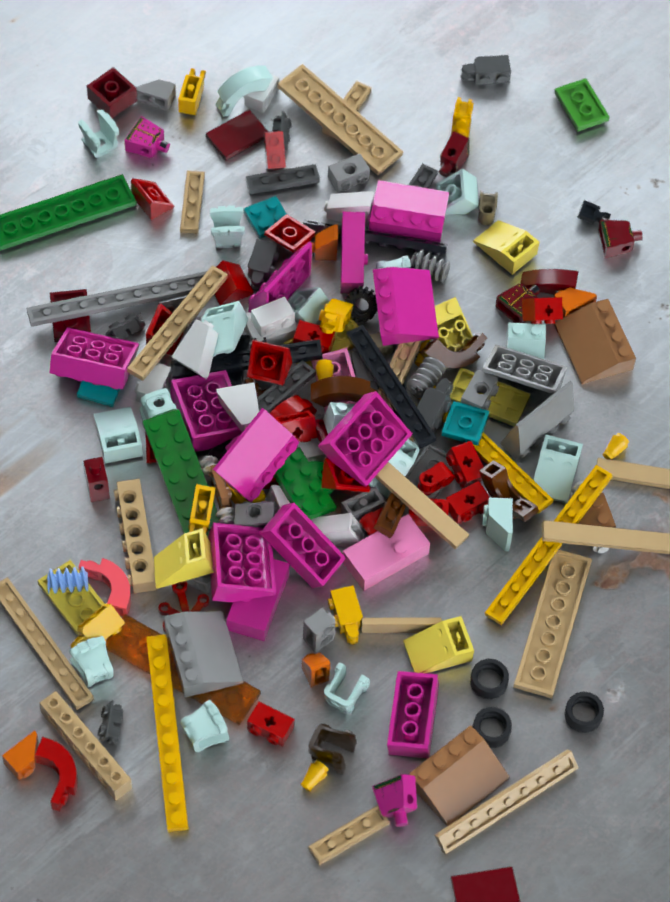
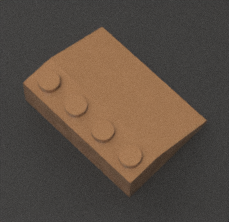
M609 299L590 303L564 317L562 320L555 322V328L581 385L634 369L636 357Z
M471 725L409 773V775L415 776L416 793L446 826L463 817L510 779V776L486 741Z

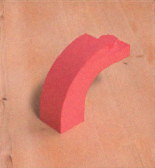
M102 558L100 565L94 561L81 560L79 571L81 567H84L85 571L88 572V578L105 583L111 590L107 604H111L120 616L127 617L131 605V593L128 578L123 570L112 561Z

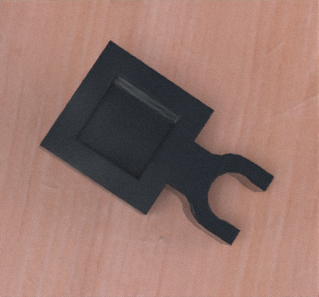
M584 200L577 218L594 224L595 221L600 222V220H604L603 218L609 220L611 214L600 212V206Z

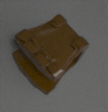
M319 724L308 745L312 761L318 760L334 768L336 773L343 775L346 765L342 754L323 749L322 747L326 741L354 753L357 744L356 736L349 730L339 731L331 729L327 724Z

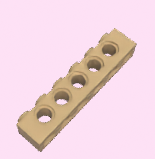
M140 479L117 482V489L114 490L115 501H119L120 505L116 509L118 518H122L119 528L120 534L125 536V540L122 541L123 552L128 554V557L125 558L126 570L130 569L131 575H127L130 587L133 586L134 594L157 590L155 568ZM135 552H142L139 555L134 554ZM144 569L143 572H138L136 570Z
M57 691L39 702L43 716L115 801L132 789L131 778Z

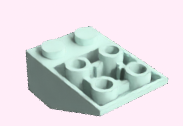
M240 301L206 309L203 315L202 322L206 320L214 325L213 330L218 333L213 357L221 353H231L237 346L248 322V317Z
M131 407L93 414L105 464L143 456L140 434Z
M546 434L533 480L553 500L568 503L583 444Z
M408 439L388 462L406 476L414 464L420 449L414 442ZM374 477L368 484L369 487H376L380 494L387 499L390 490Z

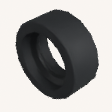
M487 658L480 660L474 665L471 671L470 685L478 696L484 699H494L500 697L507 689L509 673L507 667L502 662ZM483 670L496 671L501 676L500 685L495 688L482 686L478 682L479 673Z
M578 692L569 698L564 716L567 724L572 729L583 733L591 732L598 728L602 722L604 706L598 696L590 692ZM577 703H588L596 710L594 720L588 722L578 720L572 713L574 705Z
M487 707L476 714L473 728L490 748H497L508 741L512 730V721L504 710L497 707ZM487 718L498 719L503 723L504 731L500 736L489 737L481 731V722Z

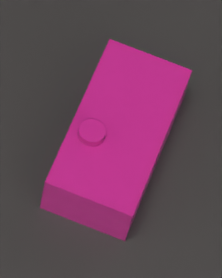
M343 212L340 294H349L354 288L357 287L358 289L359 286H364V265H368V254H364L365 212Z
M295 503L283 505L260 532L311 588L324 586L346 559Z
M273 559L276 582L275 595L233 602L226 619L229 631L265 641L290 574V563Z
M397 671L387 741L389 755L426 759L430 757L439 690L438 674Z

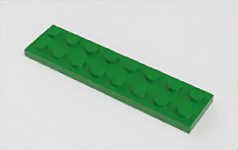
M121 174L0 214V251L136 206V200L124 175Z
M178 409L143 420L142 424L184 534L190 530L189 522L196 484L208 485ZM214 500L208 532H206L207 537L213 522L218 523L220 518L216 517L218 511Z

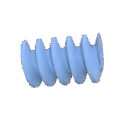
M73 567L72 573L69 572L68 568H65L64 574L61 573L60 568H57L56 574L53 573L52 569H49L47 574L48 594L51 588L55 594H57L59 588L62 593H65L67 587L71 593H73L75 587L78 592H81L83 586L89 592L88 572L85 571L84 567H81L80 573L77 572L76 567Z

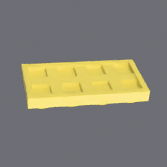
M460 368L453 382L454 388L450 395L452 402L461 403V397L475 372ZM497 381L499 389L496 396H492L490 399L489 417L515 426L523 414L530 394Z

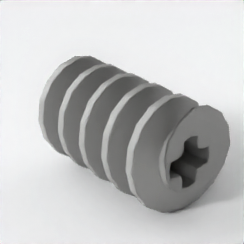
M423 249L419 253L416 251L410 261L411 269L430 270L431 278L434 277L435 281L441 280V283H443L449 273L450 262L448 261L443 265V258L437 262L436 255L430 259V252L424 256Z
M426 357L415 371V374L407 382L409 391L414 396L422 398L426 389L433 388L434 383H437L438 378L442 376V372L446 371L445 365L438 359Z

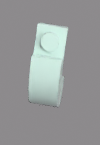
M262 65L248 67L228 78L217 91L220 97L215 105L222 116L229 117L236 103L244 95L253 91H266L273 79L267 67Z

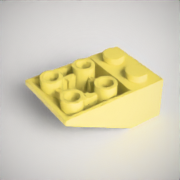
M499 220L473 240V243L512 275L535 257L539 248V241L526 230Z
M456 297L435 306L439 338L436 339L453 352L463 348L473 337Z
M203 528L184 533L154 556L157 589L213 573L211 543Z
M462 616L441 621L403 640L411 666L416 673H430L473 660L474 648Z

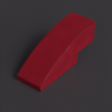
M566 269L522 272L520 283L528 289L532 285H536L541 293L555 295L556 291L568 288L576 289L579 271Z

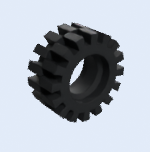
M359 286L358 289L357 287L354 288L346 297L345 302L353 304L351 314L353 321L358 319V322L363 320L367 322L377 313L376 294H373V289L369 291V287L363 289V286ZM362 298L368 302V309L360 310L355 304L356 299Z

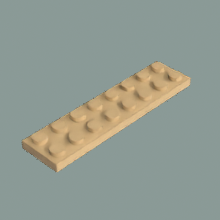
M303 64L277 84L278 89L354 155L361 154L368 167L375 174L380 175L403 156V151Z
M558 550L551 559L517 672L514 688L553 698L592 559Z

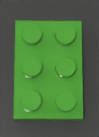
M587 78L555 88L554 93L577 132L609 121L610 116Z

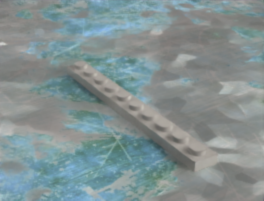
M207 271L28 307L27 315L31 327L185 296L191 292Z

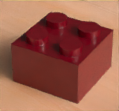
M114 67L86 85L87 99L99 110H104L105 113H108L111 119L137 102V88Z

